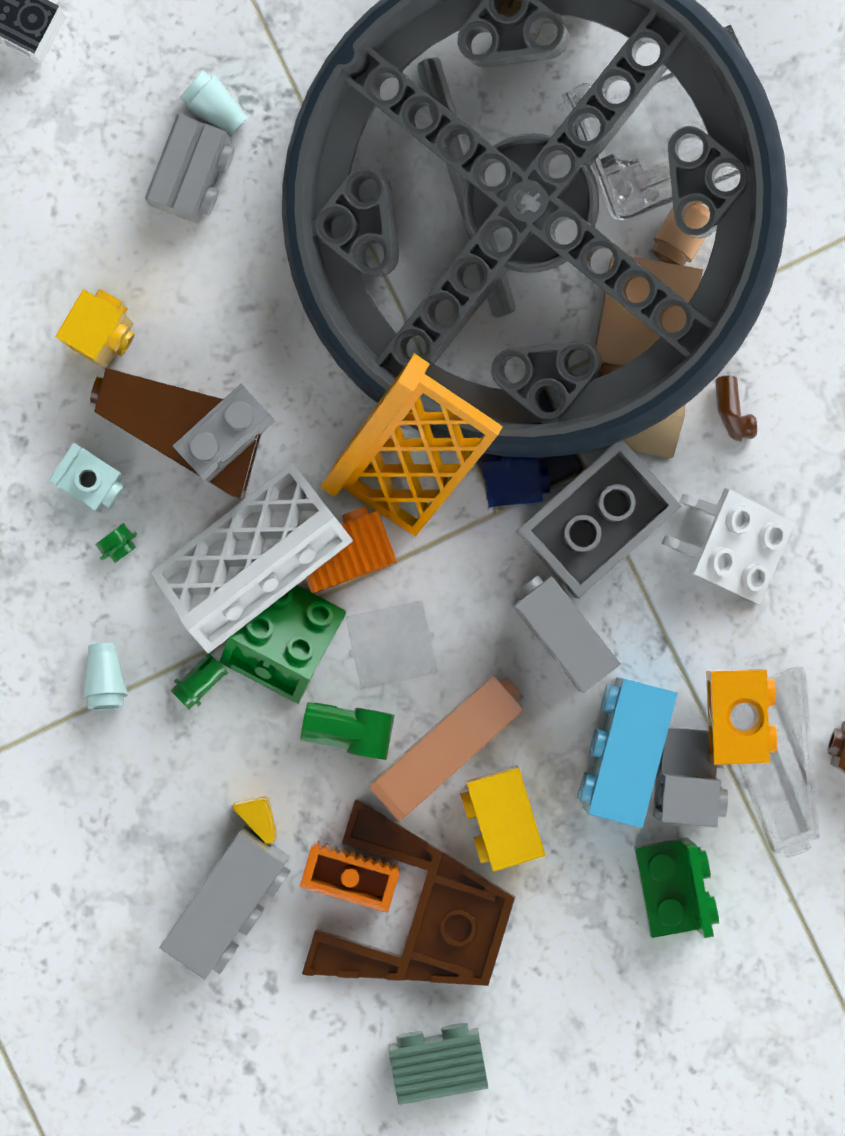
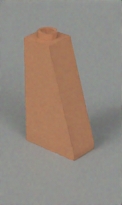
M492 675L370 782L369 788L400 822L524 711L517 703L524 696L507 677L499 682Z

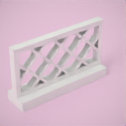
M291 462L152 570L150 574L180 616V621L186 630L207 653H210L353 540ZM295 480L297 487L293 500H277L279 492ZM289 511L285 527H269L274 512ZM301 511H318L297 527ZM253 512H261L257 528H242L245 518ZM253 539L249 555H234L238 540ZM265 539H281V541L261 555ZM217 540H225L221 556H206L209 546ZM202 567H217L213 583H198ZM230 567H245L240 573L225 583ZM189 568L185 584H170L167 579L178 570ZM194 595H209L204 601L189 611Z

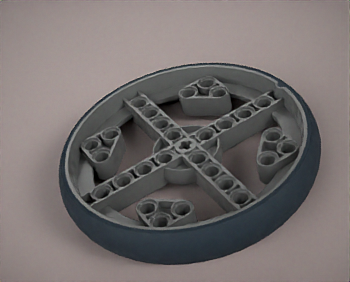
M380 0L344 34L325 59L310 85L294 124L287 149L282 182L283 233L292 279L309 321L337 365L366 395L378 403L410 360L407 353L409 340L419 335L426 344V352L422 359L430 363L424 374L503 426L499 435L484 453L505 457L543 458L572 455L606 447L639 434L666 419L691 401L718 376L739 350L756 323L775 278L781 258L787 223L788 186L786 165L777 121L757 74L729 32L706 8L695 0H521L519 12L511 17L501 16L500 5L503 0ZM558 15L594 22L629 38L552 136L535 133L520 134L506 138L494 146L403 73L410 63L426 50L458 31L457 44L460 52L479 67H494L558 57L566 51L570 41L568 27ZM547 23L555 24L558 29L555 40L546 46L538 45L535 40L538 28ZM482 32L491 33L492 45L490 49L480 55L473 54L471 44L474 37ZM646 43L658 45L660 55L656 62L648 66H642L637 63L636 53L642 45ZM667 69L677 78L691 97L708 133L706 134L703 130L694 126H685L675 131L668 141L673 210L677 226L686 235L698 239L708 237L716 231L707 268L689 303L595 228L599 213V191L590 166ZM397 78L399 83L397 95L390 100H382L380 96L382 83L386 79ZM618 80L628 82L630 94L627 99L618 104L609 102L607 99L609 86ZM376 106L467 179L462 203L464 221L471 240L398 333L390 326L375 305L360 273L383 277L395 270L399 262L395 208L390 181L386 176L369 168H359L351 172L359 140ZM432 106L435 113L432 124L427 128L418 129L415 124L417 111L421 107ZM586 118H597L601 125L598 136L590 141L580 140L577 133L579 124ZM467 134L470 140L468 152L462 157L453 158L449 150L452 139L457 135ZM688 138H697L703 143L701 156L692 162L681 160L678 154L681 143ZM560 154L568 155L571 161V168L568 174L559 179L552 178L548 170L551 159ZM493 163H502L506 170L503 182L494 187L488 186L485 181L486 169ZM724 167H734L740 173L738 185L730 191H721L716 188L714 183L717 172ZM372 178L376 181L378 187L377 194L371 201L363 203L359 197V187L365 180ZM539 193L540 196L536 199L541 204L536 212L527 210L523 213L522 210L525 207L521 203L523 196L528 194L534 197ZM695 204H704L710 211V218L707 224L698 229L688 227L685 222V213L688 208ZM344 214L349 221V230L344 237L336 239L332 235L331 224L337 216ZM567 219L573 220L578 228L575 240L566 245L559 244L555 236L558 224ZM507 227L512 233V244L506 251L496 252L491 244L492 235L497 229ZM380 243L384 249V259L378 266L371 268L365 259L366 251L372 244ZM607 248L613 254V265L606 273L597 274L591 267V257L597 250ZM567 261L661 336L650 348L631 362L599 378L597 377L602 370L603 364L601 353L589 343L575 341L501 351L492 362L491 373L493 380L502 389L465 380L435 364L509 269L526 273L542 272L556 268ZM476 263L483 270V280L478 287L469 289L464 284L463 273L469 265ZM644 277L649 282L650 293L643 302L633 303L627 297V285L634 278ZM448 299L454 305L455 315L451 322L441 325L435 318V308L441 301ZM680 306L685 311L686 323L680 331L668 332L663 327L662 316L669 307ZM581 349L590 356L591 366L587 373L582 376H576L570 371L568 361L572 353ZM513 357L522 359L526 367L525 376L517 383L510 382L504 372L507 361ZM552 385L560 391L562 400L557 410L548 412L543 409L539 400L542 390ZM424 393L420 396L425 412H442L439 403ZM429 424L434 438H451L447 424ZM459 424L463 438H482L484 435L470 424ZM409 425L419 431L417 425Z

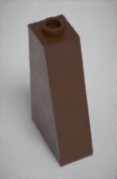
M109 368L105 369L103 378L96 377L90 397V403L96 404L95 413L195 474L197 472L175 450L173 445L223 400L222 398ZM257 434L255 436L256 440L213 478L210 483L234 498L244 500L261 434Z

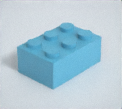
M616 677L615 685H606L600 710L607 712L603 729L595 728L589 748V754L595 757L592 773H583L577 798L584 802L582 808L588 814L643 828L677 692Z

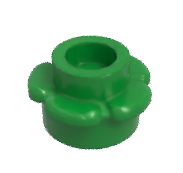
M123 523L98 541L95 545L102 553L100 559L105 560L110 556L113 562L116 563L134 550L136 546L132 539L137 536L136 531L132 534L125 523Z

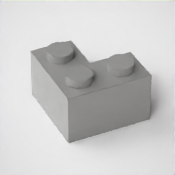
M669 727L656 776L653 816L663 823L718 827V817H726L728 790L722 789L721 780L716 778L717 768L723 769L725 765L709 763L708 730Z

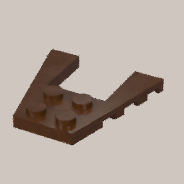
M356 799L342 844L428 871L405 948L401 956L317 929L314 932L302 974L306 976L323 975L340 978H377L394 981L413 980L430 981V983L489 986L516 896L366 803Z

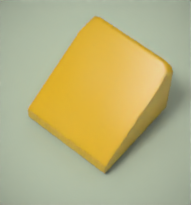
M267 796L235 802L231 805L234 811L266 845L275 842L278 836L270 799Z

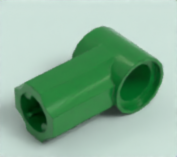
M307 702L300 740L347 749V753L387 760L395 715L363 708L349 710L333 705Z

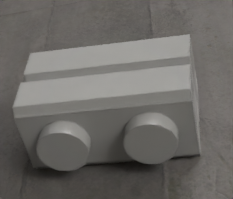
M177 114L145 196L147 203L152 207L195 223L200 222L203 213L210 215L219 190L213 188L219 171L222 173L228 171L235 148L229 146L231 141L229 134L224 130Z
M241 383L178 440L173 447L205 482L209 483L256 440L255 436L257 434L262 435L275 423V420Z

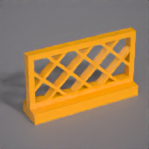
M414 353L338 456L320 488L334 497L343 488L416 537L499 435L503 426L424 374L430 363ZM424 393L439 403L442 412H425L420 396ZM429 424H447L451 438H434ZM459 424H470L484 435L482 438H463ZM400 425H417L421 438H404ZM380 451H397L401 464H385ZM409 451H426L430 464H414ZM439 451H456L460 464H443ZM359 477H377L381 489H372L358 479ZM390 477H406L410 489H394ZM419 477H435L439 489H422ZM399 502H415L420 514L418 518L403 510Z

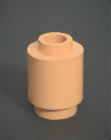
M702 204L692 205L685 213L686 225L692 229L703 227L709 220L710 211ZM672 207L653 238L656 243L651 252L665 263L684 266L686 261L692 262L707 237L698 239L683 233L676 224Z

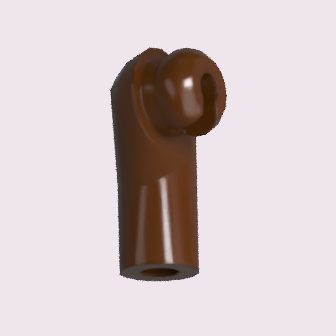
M731 375L718 377L715 380L717 409L730 438L740 442L742 438H755L757 435V419L752 414L741 416L737 377Z

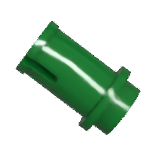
M207 653L181 681L177 678L174 680L177 685L170 691L190 710L195 704L199 707L202 704L199 700L229 672L210 653Z

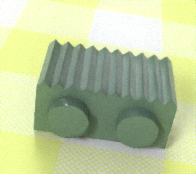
M459 1023L442 1027V1035L424 1038L422 1031L396 1036L397 1043L389 1045V1057L398 1105L489 1089L478 1028L469 1030L467 1023Z

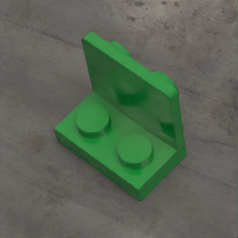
M296 585L228 638L219 663L299 704L317 666L340 627L346 611Z
M687 837L634 847L650 936L655 938L697 930L704 938L714 937L712 925L719 924V915L714 896L710 897L709 892L705 891L703 879L711 878L706 851H702L700 846L697 847Z

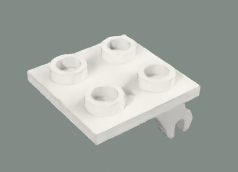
M724 488L717 505L682 494L679 503L715 517L702 548L665 535L662 544L672 547L673 550L695 557L689 571L690 573L760 605L795 522Z

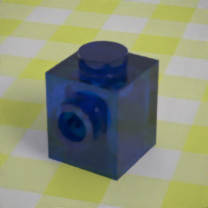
M500 456L501 460L483 463L487 510L538 505L543 502L542 494L550 493L548 467H539L538 458Z

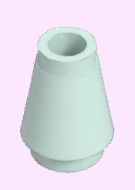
M204 70L180 96L188 104L185 109L216 128L224 130L230 137L248 118L217 76L211 77Z
M114 643L89 645L83 699L87 700L88 710L103 711L123 708L124 697L128 696L116 652V645Z

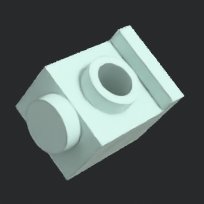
M74 442L49 479L50 482L97 512H101L104 506L109 509L112 508L125 488L120 483L124 474ZM87 471H93L97 477L95 485L90 488H85L81 483V477Z

